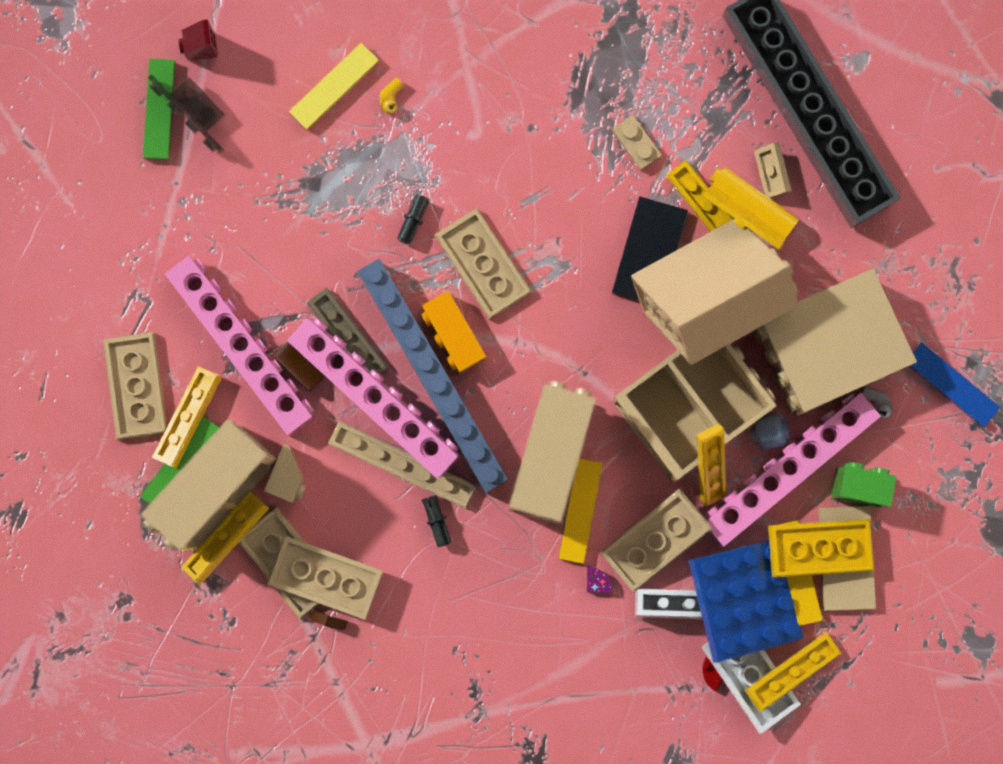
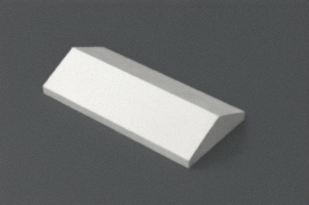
M707 642L701 647L759 734H762L801 705L793 692L789 691L762 712H758L744 690L776 668L764 650L713 663L709 643Z

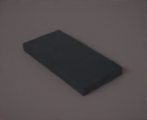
M639 196L612 294L639 301L631 275L677 250L688 210Z

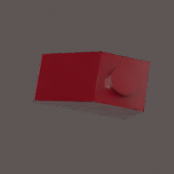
M208 19L201 20L182 30V38L178 39L180 53L184 54L188 61L218 57L216 35Z

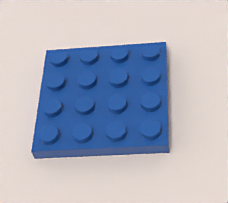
M769 540L688 560L713 663L804 639L801 626H799L787 577H772Z

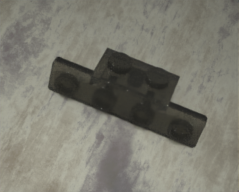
M151 74L148 77L152 81L149 87L159 97L164 94L170 100L167 104L177 116L182 113L188 119L185 124L195 134L198 131L201 132L205 137L202 142L212 152L217 149L222 153L224 149L207 132L225 115L190 77L170 94Z

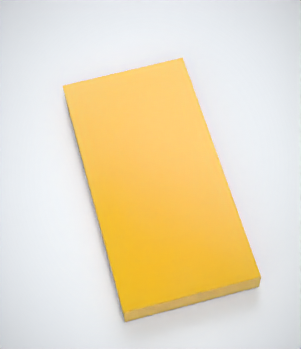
M870 519L768 526L772 577L874 571Z

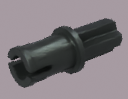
M415 194L408 214H404L405 221L398 234V241L403 244H411L418 226L423 223L421 219L430 202L428 198Z
M434 495L430 496L429 499H422V503L429 520L427 525L431 526L438 547H443L451 543V538L445 523L447 518L442 514L437 499L438 496Z

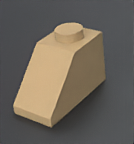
M283 444L264 491L295 503L297 499L301 500L305 493L306 486L303 485L305 479L292 448L289 445Z

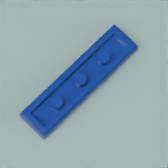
M921 342L915 348L913 354L917 362L909 367L982 428L985 427L1000 407L924 343Z

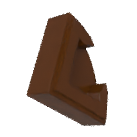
M314 610L311 617L312 621L340 630L346 629L348 622L347 620Z

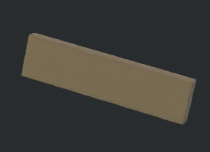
M325 288L307 302L315 315L328 326V332L333 337L337 335L347 344L345 348L351 354L356 352L366 361L363 364L370 371L374 369L380 374L388 369L328 288Z

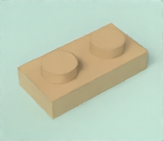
M631 115L612 128V132L640 171L661 157L660 152L634 115Z
M772 143L754 150L764 194L772 199L791 192L780 143Z

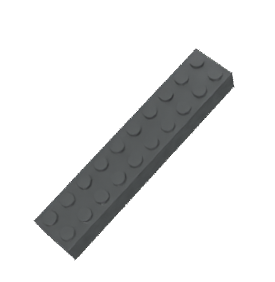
M739 0L726 7L722 17L850 228L856 227L900 200V196L781 1Z

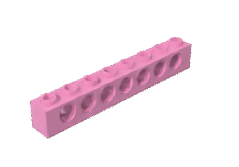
M187 256L165 273L166 277L284 432L291 437L314 419L311 415L314 409L306 399L301 401L295 394L299 391L290 378L285 380L280 374L283 371L282 367L275 358L271 361L265 354L268 349L259 338L256 341L250 335L253 329L244 318L241 320L237 318L234 314L237 308L228 298L224 301L219 294L222 291L221 287L214 278L210 281L204 274L207 269L198 258L194 261L190 256ZM194 279H201V288L197 291H192L190 283ZM209 299H216L217 307L212 311H207L205 309L206 302ZM227 318L231 319L233 322L231 329L222 331L220 328L221 322ZM242 338L247 339V348L244 351H237L235 347L236 342ZM257 358L262 359V369L252 371L251 362ZM272 378L277 379L279 382L278 388L273 392L267 391V381ZM287 398L293 399L294 408L289 412H284L281 408L283 400Z
M306 318L287 341L437 479L442 478L460 458L459 446L450 438L445 440L438 434L441 430L433 422L428 421L426 423L420 417L422 413L417 407L411 403L407 405L402 401L403 395L393 386L388 388L382 382L384 378L374 369L370 371L363 364L366 361L356 352L351 354L345 348L347 344L337 335L333 337L326 331L328 326L319 318L315 320L313 318ZM320 337L325 341V348L321 352L315 347V342ZM338 354L344 359V365L340 369L336 368L333 362ZM357 371L363 376V381L359 386H356L352 381V376ZM374 389H378L382 394V398L378 403L373 402L371 399V392ZM393 406L398 407L401 414L398 420H393L389 415V411ZM412 423L419 427V435L416 438L411 437L408 433V427ZM431 440L435 441L438 445V452L435 455L427 451V444Z
M851 393L840 402L842 405L840 409L836 412L831 409L820 418L823 421L822 424L817 428L813 425L801 434L803 439L799 443L791 442L782 450L784 453L782 457L777 461L773 457L762 466L765 470L759 476L751 475L743 482L745 487L737 493L733 490L723 499L724 505L719 509L714 506L703 515L713 527L709 533L720 547L727 545L881 417L862 393L855 396ZM844 413L852 415L853 424L851 426H846L842 422ZM825 429H830L834 434V439L831 443L826 442L822 437ZM805 445H810L814 448L815 454L813 458L808 459L803 455ZM786 461H791L795 465V472L792 475L786 474L783 470V465ZM771 477L775 480L776 486L773 491H767L764 488L763 482L765 478ZM747 493H751L756 497V504L752 508L747 507L744 503V497ZM728 509L735 511L737 519L733 524L727 523L724 519V514Z

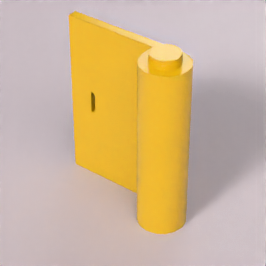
M724 167L723 170L717 168L709 179L713 184L706 190L703 196L734 217L733 223L743 230L745 227H748L779 250L799 219L727 167Z

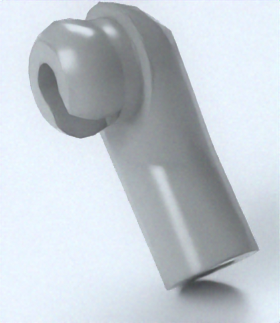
M864 386L861 393L868 401L873 402L876 411L881 415L880 418H889L893 408L888 395Z

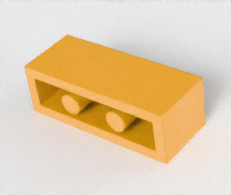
M449 291L422 305L424 312L420 315L427 327L432 325L437 334L433 335V338L440 349L445 347L449 356L445 359L452 371L457 369L459 374L486 360V355Z

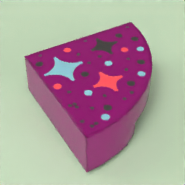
M587 566V592L613 593L612 584L608 576L595 567Z

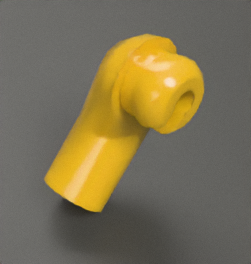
M397 77L380 92V107L386 114H392L397 110L395 95L404 87V84Z

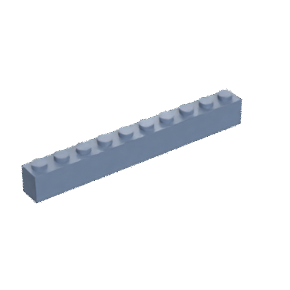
M380 258L358 270L359 276L484 492L488 493L507 482L506 475Z

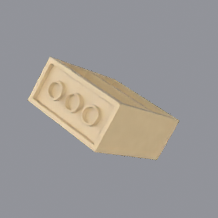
M735 219L631 275L644 314L690 365L799 305L796 297L798 289L791 278L793 270L786 260L782 261L773 248L769 249L762 237L755 236L748 227H745L743 230L734 224Z
M870 269L798 301L799 305L753 331L757 342H762L766 350L763 355L769 366L773 365L777 374L774 375V379L780 390L784 389L787 396L785 398L786 406L790 413H795V416L917 362L874 269Z
M728 344L692 365L677 350L612 399V403L672 482L677 481L698 465V434L720 424L724 429V442L726 444L776 407V404L773 402L776 400L775 396L767 387L764 389L758 382L760 380L758 373L752 367L748 368L742 361L745 357L736 346L732 347Z
M551 381L550 385L544 384L508 510L558 524L562 520L596 398L591 397L592 393L576 388V391L572 392L565 389V384Z
M227 419L142 512L141 516L145 519L143 524L153 533H161L165 537L163 542L171 550L196 551L240 501L272 469L277 458L241 425Z

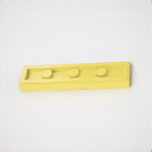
M360 43L302 98L289 113L308 131L379 63V60Z

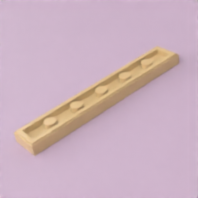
M338 421L328 442L333 447L467 509L477 488V485L449 472H446L442 478L437 479L411 454L341 421Z

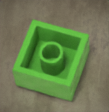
M854 462L844 463V466L836 468L830 498L877 508L891 507L897 476L889 475L890 470L878 467L865 470V465Z

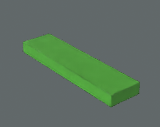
M149 59L143 146L144 159H170L175 60Z
M203 416L177 469L164 464L140 497L151 504L220 427Z

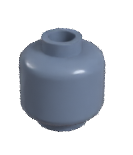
M772 414L757 420L755 428L751 429V435L754 444L759 443L762 449L769 450L784 446L787 438H790V431L786 418L782 419L780 415Z

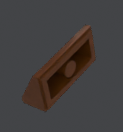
M289 342L272 355L309 392L326 377Z

